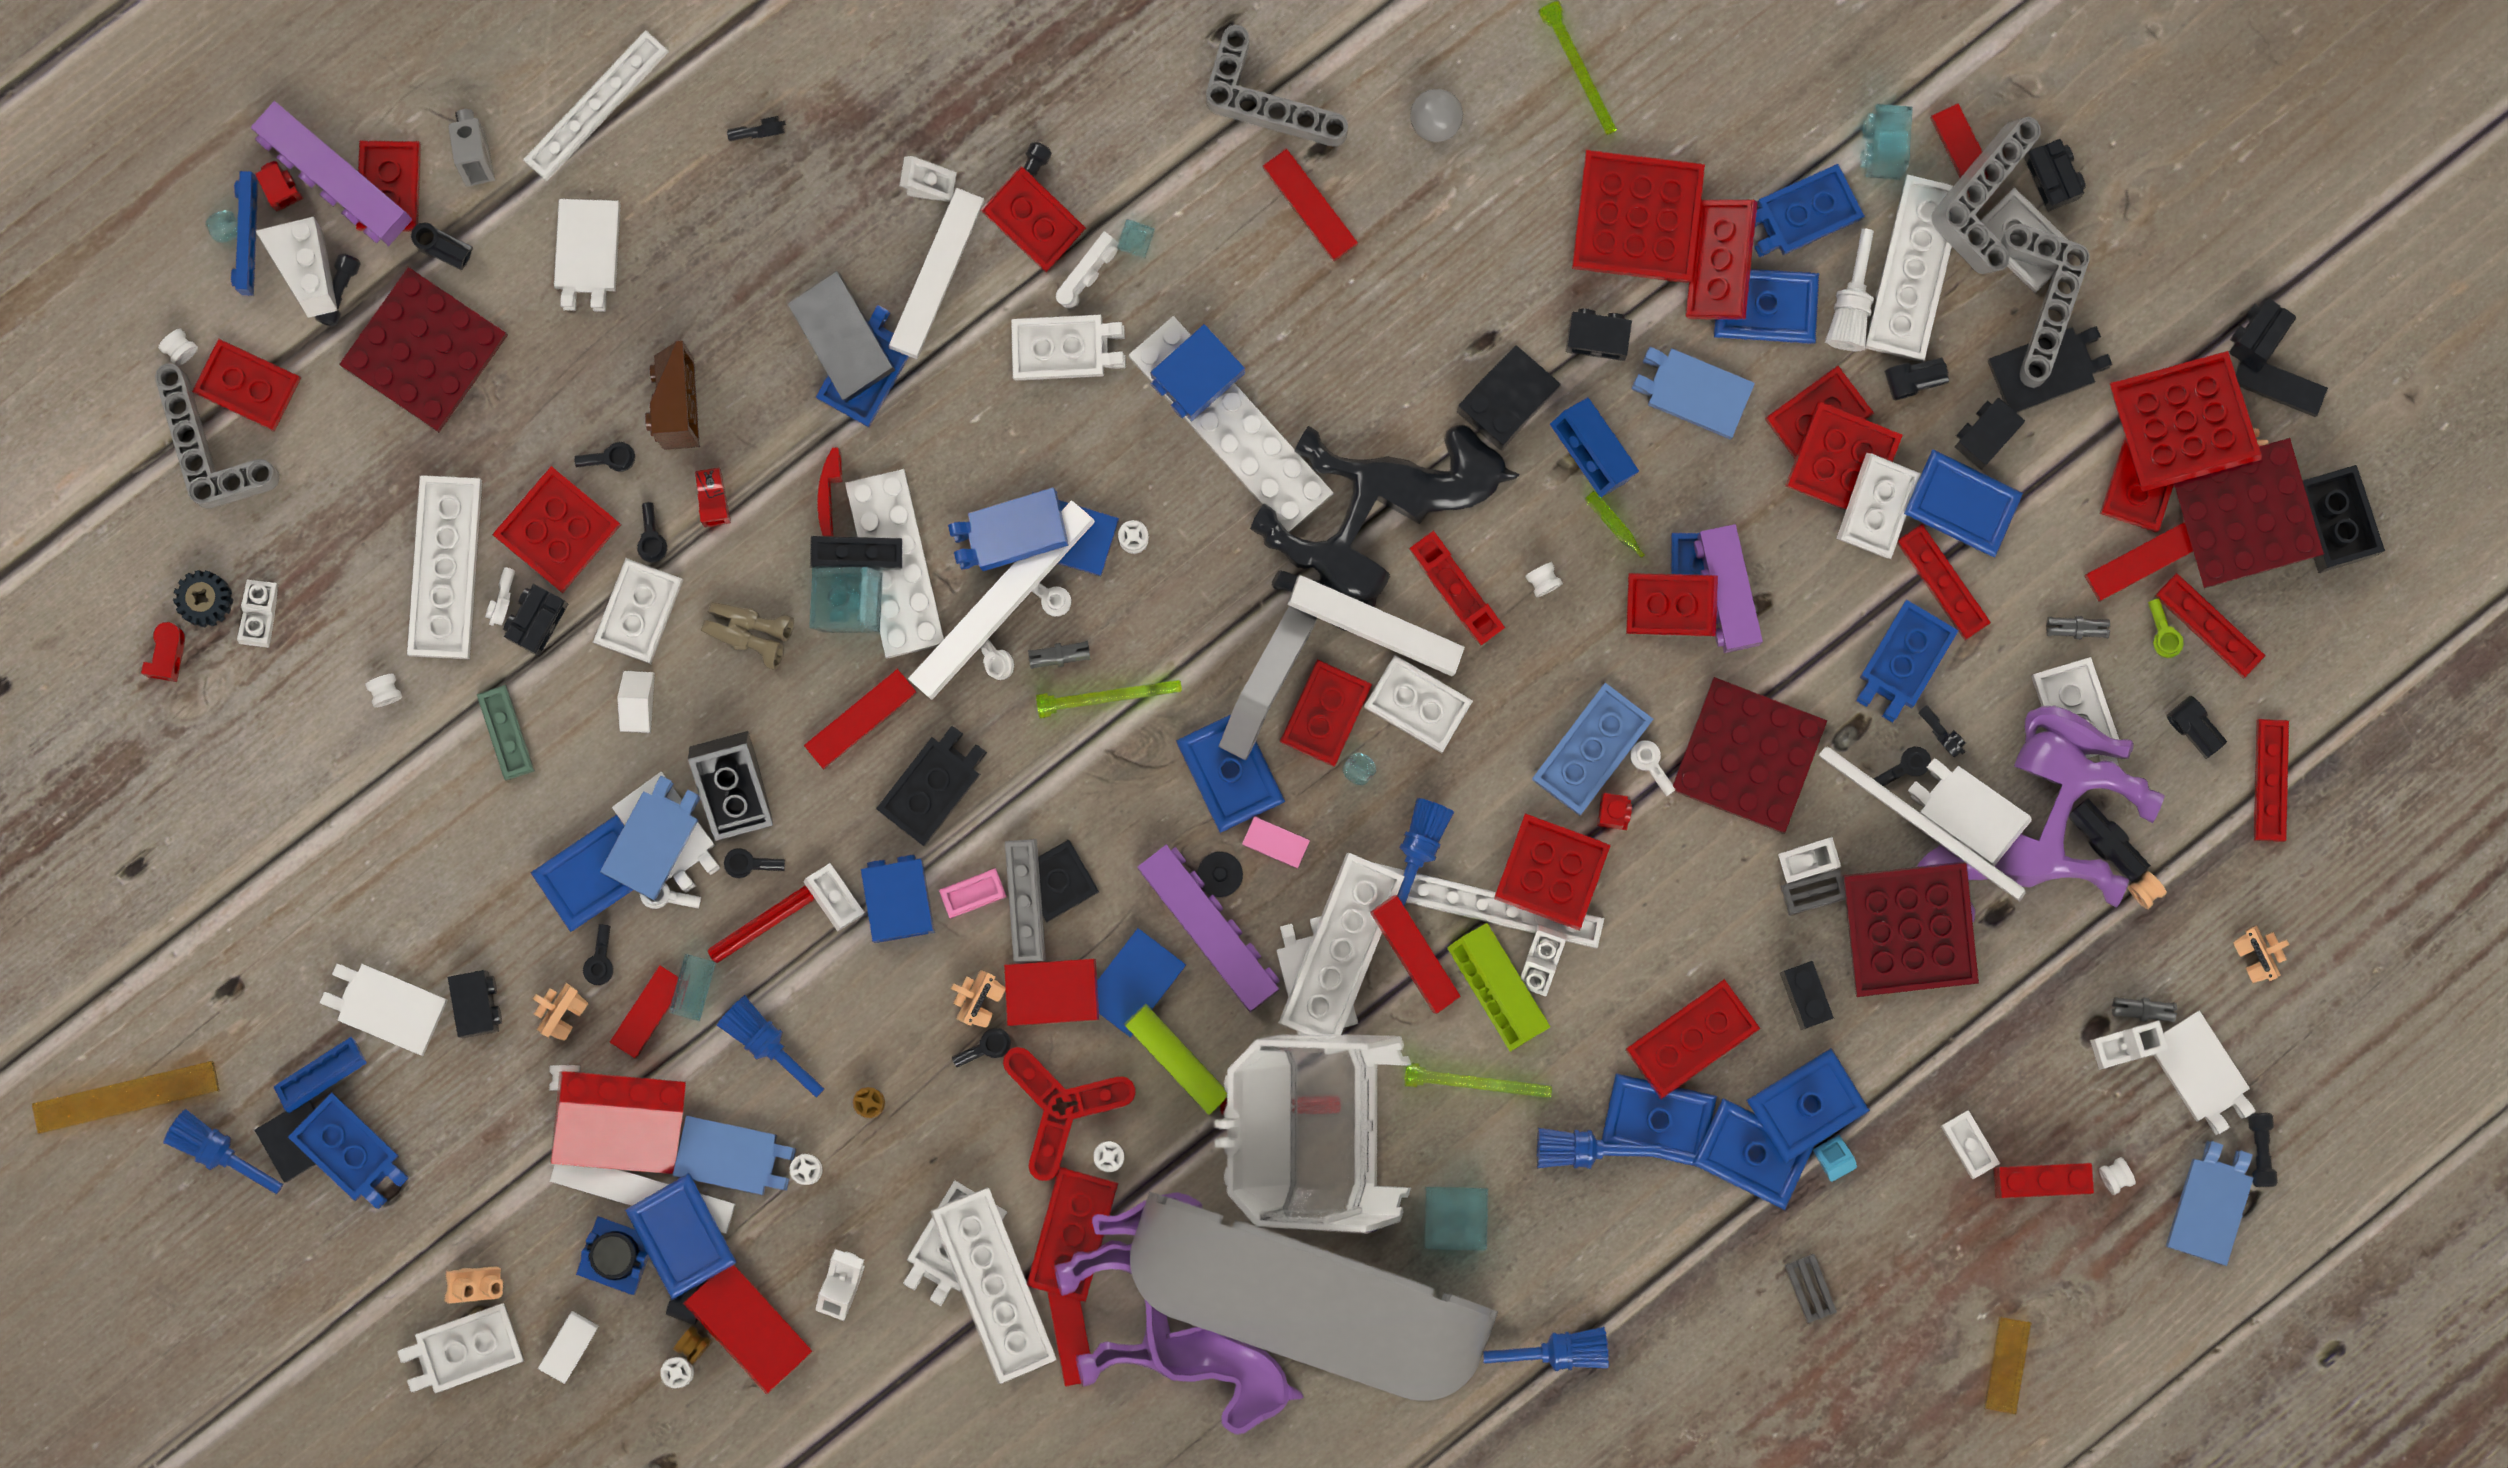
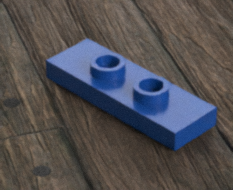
M350 1037L273 1087L283 1108L290 1113L367 1062L357 1042Z

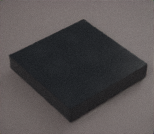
M1070 840L1063 842L1038 857L1042 914L1047 923L1100 893Z
M311 1100L292 1112L288 1113L285 1111L254 1129L284 1183L316 1166L288 1138L315 1110Z

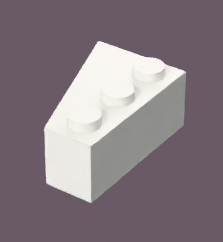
M315 217L257 230L256 233L307 317L310 318L337 311L324 234Z

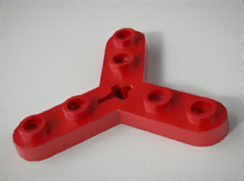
M1012 1048L1004 1056L1003 1065L1006 1072L1043 1110L1029 1160V1171L1039 1181H1048L1057 1175L1074 1119L1125 1107L1134 1100L1136 1095V1088L1133 1082L1124 1076H1117L1065 1089L1025 1048ZM1062 1098L1063 1102L1077 1101V1105L1065 1109V1115L1060 1116L1059 1111H1053L1052 1106L1057 1104L1056 1099Z

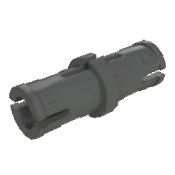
M2075 616L2074 619L2047 618L2046 625L2059 626V628H2046L2047 636H2073L2074 639H2082V637L2109 638L2110 630L2097 628L2110 627V619H2083V616Z
M1088 641L1062 646L1061 643H1056L1055 647L1028 650L1031 669L1057 664L1058 667H1063L1064 663L1091 660Z
M2118 997L2113 999L2112 1006L2115 1009H2112V1015L2115 1017L2139 1018L2143 1022H2147L2148 1019L2175 1022L2177 1013H2172L2174 1010H2177L2176 1003L2154 1002L2144 997L2141 1000Z

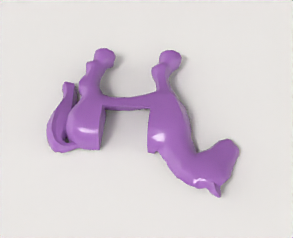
M2055 705L2042 706L2031 710L2025 718V744L2017 756L2014 767L2062 787L2039 841L2020 834L1994 867L2020 886L2029 888L2058 878L2085 879L2096 885L2103 892L2105 901L2108 904L2117 908L2127 889L2129 879L2113 875L2108 863L2100 859L2079 860L2065 856L2063 842L2067 820L2073 803L2087 790L2095 788L2108 789L2125 796L2137 807L2141 818L2153 823L2162 806L2164 794L2149 789L2146 779L2126 774L2112 761L2094 763L2085 756V754H2098L2129 759L2134 745L2131 740L2110 738L2085 718ZM2039 727H2043L2047 730L2036 734V730ZM1939 845L1924 856L1917 867L1963 862V860L1942 845ZM1967 864L1968 880H1988V878ZM1971 902L1972 920L1974 922L1975 908Z
M1177 1192L1162 1195L1202 1208V1204L1189 1195ZM1147 1200L1117 1216L1095 1215L1093 1217L1095 1234H1128L1135 1236ZM1111 1240L1096 1251L1089 1253L1077 1252L1073 1254L1070 1262L1055 1265V1274L1061 1295L1076 1291L1080 1281L1101 1270L1115 1269L1132 1274L1130 1266L1132 1243L1127 1245L1121 1241ZM1146 1300V1333L1141 1344L1125 1345L1107 1341L1100 1343L1093 1354L1076 1356L1079 1377L1083 1387L1094 1384L1099 1374L1108 1367L1122 1363L1150 1368L1175 1381L1194 1382L1213 1378L1235 1383L1236 1387L1233 1398L1222 1412L1224 1428L1234 1434H1243L1260 1422L1280 1413L1289 1400L1303 1398V1394L1299 1390L1287 1384L1286 1375L1281 1366L1266 1351L1200 1327L1170 1333L1167 1316L1153 1308Z

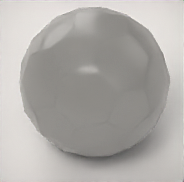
M1430 89L1421 93L1411 106L1410 120L1415 132L1421 138L1431 142H1443L1452 138L1458 132L1463 122V110L1457 97L1449 91Z

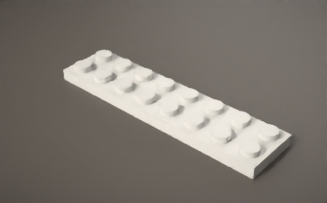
M1172 316L1129 354V358L1152 382L1153 379L1150 372L1186 341L1191 334ZM1235 383L1192 422L1187 416L1184 417L1189 425L1262 505L1265 503L1276 511L1277 520L1289 533L1333 495V491L1304 459L1294 452L1295 449ZM1165 394L1164 397L1172 404L1173 401Z

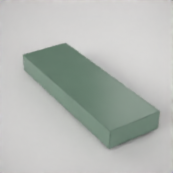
M503 685L477 694L504 780L508 781L534 772L535 770L507 686Z

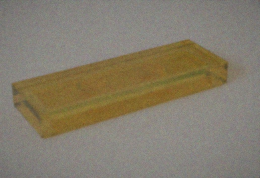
M1999 1317L1984 1409L2011 1414L2017 1413L2031 1328L2030 1322Z

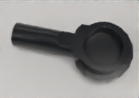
M778 116L761 119L762 125L751 128L742 126L728 129L727 137L729 141L748 137L755 139L785 133L783 126L786 125V122L779 121Z
M616 442L605 448L604 453L576 455L574 462L576 467L606 464L616 472H624L633 466L636 455L634 449L629 444Z
M647 502L642 504L645 532L641 534L637 551L644 561L655 563L665 557L668 546L666 540L656 530L654 503Z
M1928 705L1919 711L1918 714L1933 729L1932 733L1937 737V740L1954 758L1959 753L1963 755L1966 752L1963 748L1966 744L1963 738L1955 730L1949 733L1940 724L1939 717Z
M1910 747L1903 752L1900 764L1873 779L1884 787L1905 774L1916 777L1924 775L1928 771L1927 766L1931 763L1930 755L1921 747Z
M737 848L729 851L725 856L724 869L731 877L740 879L748 876L752 870L785 871V859L753 858L747 850Z
M599 924L595 954L588 958L583 966L585 979L594 985H603L609 982L614 973L612 962L606 957L610 925Z
M1001 1028L989 1029L981 1037L980 1044L952 1056V1060L956 1068L983 1055L991 1058L1003 1057L1010 1050V1036Z

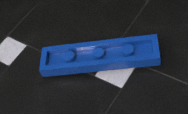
M240 171L239 180L235 181L234 186L235 197L239 198L236 268H233L231 271V284L241 295L254 296L258 179L252 171Z

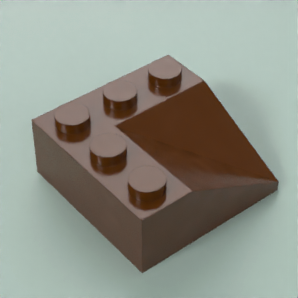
M676 341L654 355L655 365H650V378L652 383H656V390L652 394L650 412L645 413L646 429L650 431L651 436H654L655 442H658L663 450L700 447L694 358L683 341Z

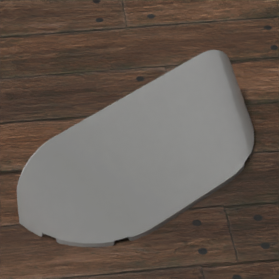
M1149 1192L1133 1238L1130 1266L1134 1282L1140 1294L1153 1308L1162 1314L1411 1400L1429 1401L1451 1395L1463 1387L1478 1368L1498 1311L1447 1293H1443L1442 1299L1432 1297L1434 1291L1432 1287L1237 1220L1234 1222L1233 1228L1221 1224L1223 1216Z

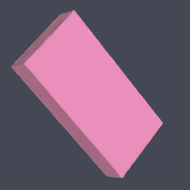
M1254 816L1242 845L1298 869L1310 840Z
M996 868L939 890L950 919L1007 897Z

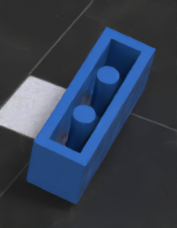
M1589 397L1564 410L1550 423V426L1600 498L1621 487L1639 472L1633 460L1622 447Z

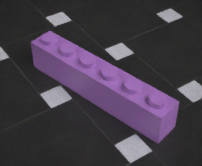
M275 101L250 127L258 135L255 140L268 152L271 148H274L279 153L276 158L289 170L293 166L300 170L301 173L298 177L311 188L315 184L323 191L319 195L332 206L336 203L340 204L344 208L342 214L354 225L360 221L366 227L363 232L375 243H378L381 239L389 246L412 221V218L402 208Z
M1165 845L1140 864L1138 870L1251 1013L1279 991L1276 984L1280 980L1270 967L1265 970L1257 961L1261 956L1253 945L1249 943L1245 946L1238 936L1242 934V931L1232 919L1227 922L1220 914L1223 907L1213 895L1209 898L1201 889L1205 884L1196 872L1193 871L1190 874L1182 865L1186 860L1178 849L1174 847L1170 850Z

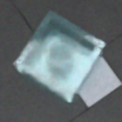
M1876 104L1872 113H1868L1867 121L1864 120L1862 128V138L1867 139L1865 150L1861 152L1860 167L1865 168V177L1901 180L1909 166L1913 107Z
M869 567L812 568L809 628L823 633H880L883 572Z
M1425 1187L1424 1249L1487 1251L1488 1188Z

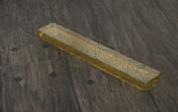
M209 1061L33 1103L32 1108L37 1133L42 1134L218 1092L220 1088L214 1061Z

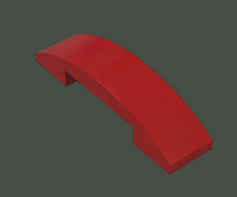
M838 447L832 448L828 454L818 486L817 509L822 536L834 537L831 483L843 482L841 451ZM839 568L842 572L848 571V569Z
M1434 530L1409 548L1436 590L1480 646L1505 628L1488 603L1484 602L1450 556L1452 554Z

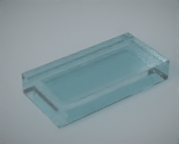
M685 954L669 1013L700 1021L716 962Z

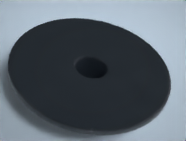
M1214 852L1201 861L1197 875L1205 884L1202 889L1206 893L1215 897H1226L1233 894L1241 885L1243 870L1240 862L1233 855L1226 852Z

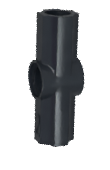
M2089 798L2085 799L2070 813L2069 819L2089 839L2088 843L2102 859L2109 861L2123 877L2129 879V883L2134 882L2151 866L2129 843L2130 839L2124 830L2115 822L2109 821Z

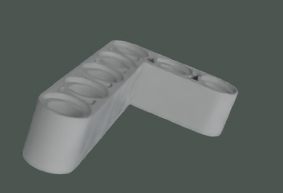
M1240 25L1229 26L1224 31L1206 90V103L1211 112L1328 146L1336 147L1345 142L1348 123L1344 116L1238 86L1249 51V34ZM1237 36L1242 38L1244 43L1239 47H1233L1228 43L1229 39ZM1230 64L1236 68V71L1231 75H1224L1220 72V68L1223 65ZM1218 92H1222L1228 97L1224 103H1216L1211 98ZM1246 100H1251L1256 104V108L1252 111H1244L1240 105ZM1279 108L1285 112V116L1281 119H1273L1270 117L1269 112L1272 109ZM1308 116L1312 118L1314 123L1306 128L1300 126L1298 120L1301 117ZM1332 124H1337L1343 131L1339 135L1334 136L1329 134L1326 129Z
M2024 117L2008 122L1932 213L1931 220L1935 229L1979 274L2003 270L2009 263V252L1975 214L2040 137V125L2032 117ZM2020 128L2023 131V137L2020 134ZM2002 148L2004 149L2006 154L2005 158L2002 154ZM1984 170L1988 173V180L1985 177ZM1967 191L1970 194V201L1968 200L1966 195ZM1949 212L1952 214L1953 217L1952 222L1949 219ZM1969 233L1972 236V243L1969 241ZM1989 254L1992 258V264H1990L1988 259Z
M2014 224L2008 228L2001 239V243L2009 252V256L2054 272L2019 374L2024 385L2035 388L2042 385L2051 374L2089 263L2090 255L2086 247L2081 244L2024 224ZM2010 235L2020 236L2023 240V246L2013 245L2010 241ZM2042 244L2047 245L2051 249L2052 255H2042L2039 252L2038 246ZM2067 255L2077 256L2080 260V266L2069 264ZM2057 283H2067L2070 286L2071 293L2063 294L2060 292ZM2048 310L2058 311L2061 315V321H2052L2048 317ZM2044 337L2049 339L2052 349L2046 350L2041 348L2038 338ZM2029 366H2038L2042 370V377L2032 376L2029 373Z
M171 363L164 364L158 368L155 380L190 499L199 506L209 509L274 489L280 480L279 472L266 460H253L221 471H215L187 374ZM177 373V382L172 386H167L166 380L168 376ZM185 401V411L181 414H175V406L179 402ZM193 429L195 432L192 441L184 443L183 434ZM202 458V467L197 471H192L191 463L193 460ZM265 468L269 469L268 478L263 482H258V472ZM239 477V487L236 490L229 491V481L232 478ZM205 486H210V496L200 500V490Z
M1292 606L1288 607L1235 704L1219 748L1247 760L1267 713L1317 621V617Z

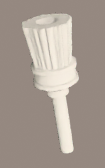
M1871 229L1861 230L1852 282L1848 283L1847 289L1836 293L1835 314L1825 343L1834 348L1853 352L1865 350L1867 317L1871 316V304L1874 301V298L1866 293L1867 286L1864 285L1874 232Z

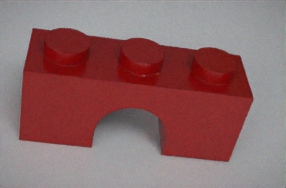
M2092 1163L1993 1168L1995 1199L2094 1194Z

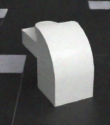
M2160 1021L2090 1040L2099 1070L2168 1050Z
M835 1249L830 1261L828 1275L818 1296L816 1311L843 1321L845 1320L864 1271V1259L858 1258L851 1252H842Z

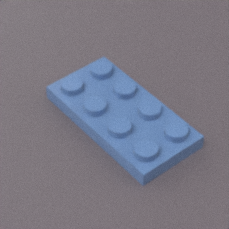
M1604 683L1531 780L1577 815L1581 816L1653 721V718L1608 684Z

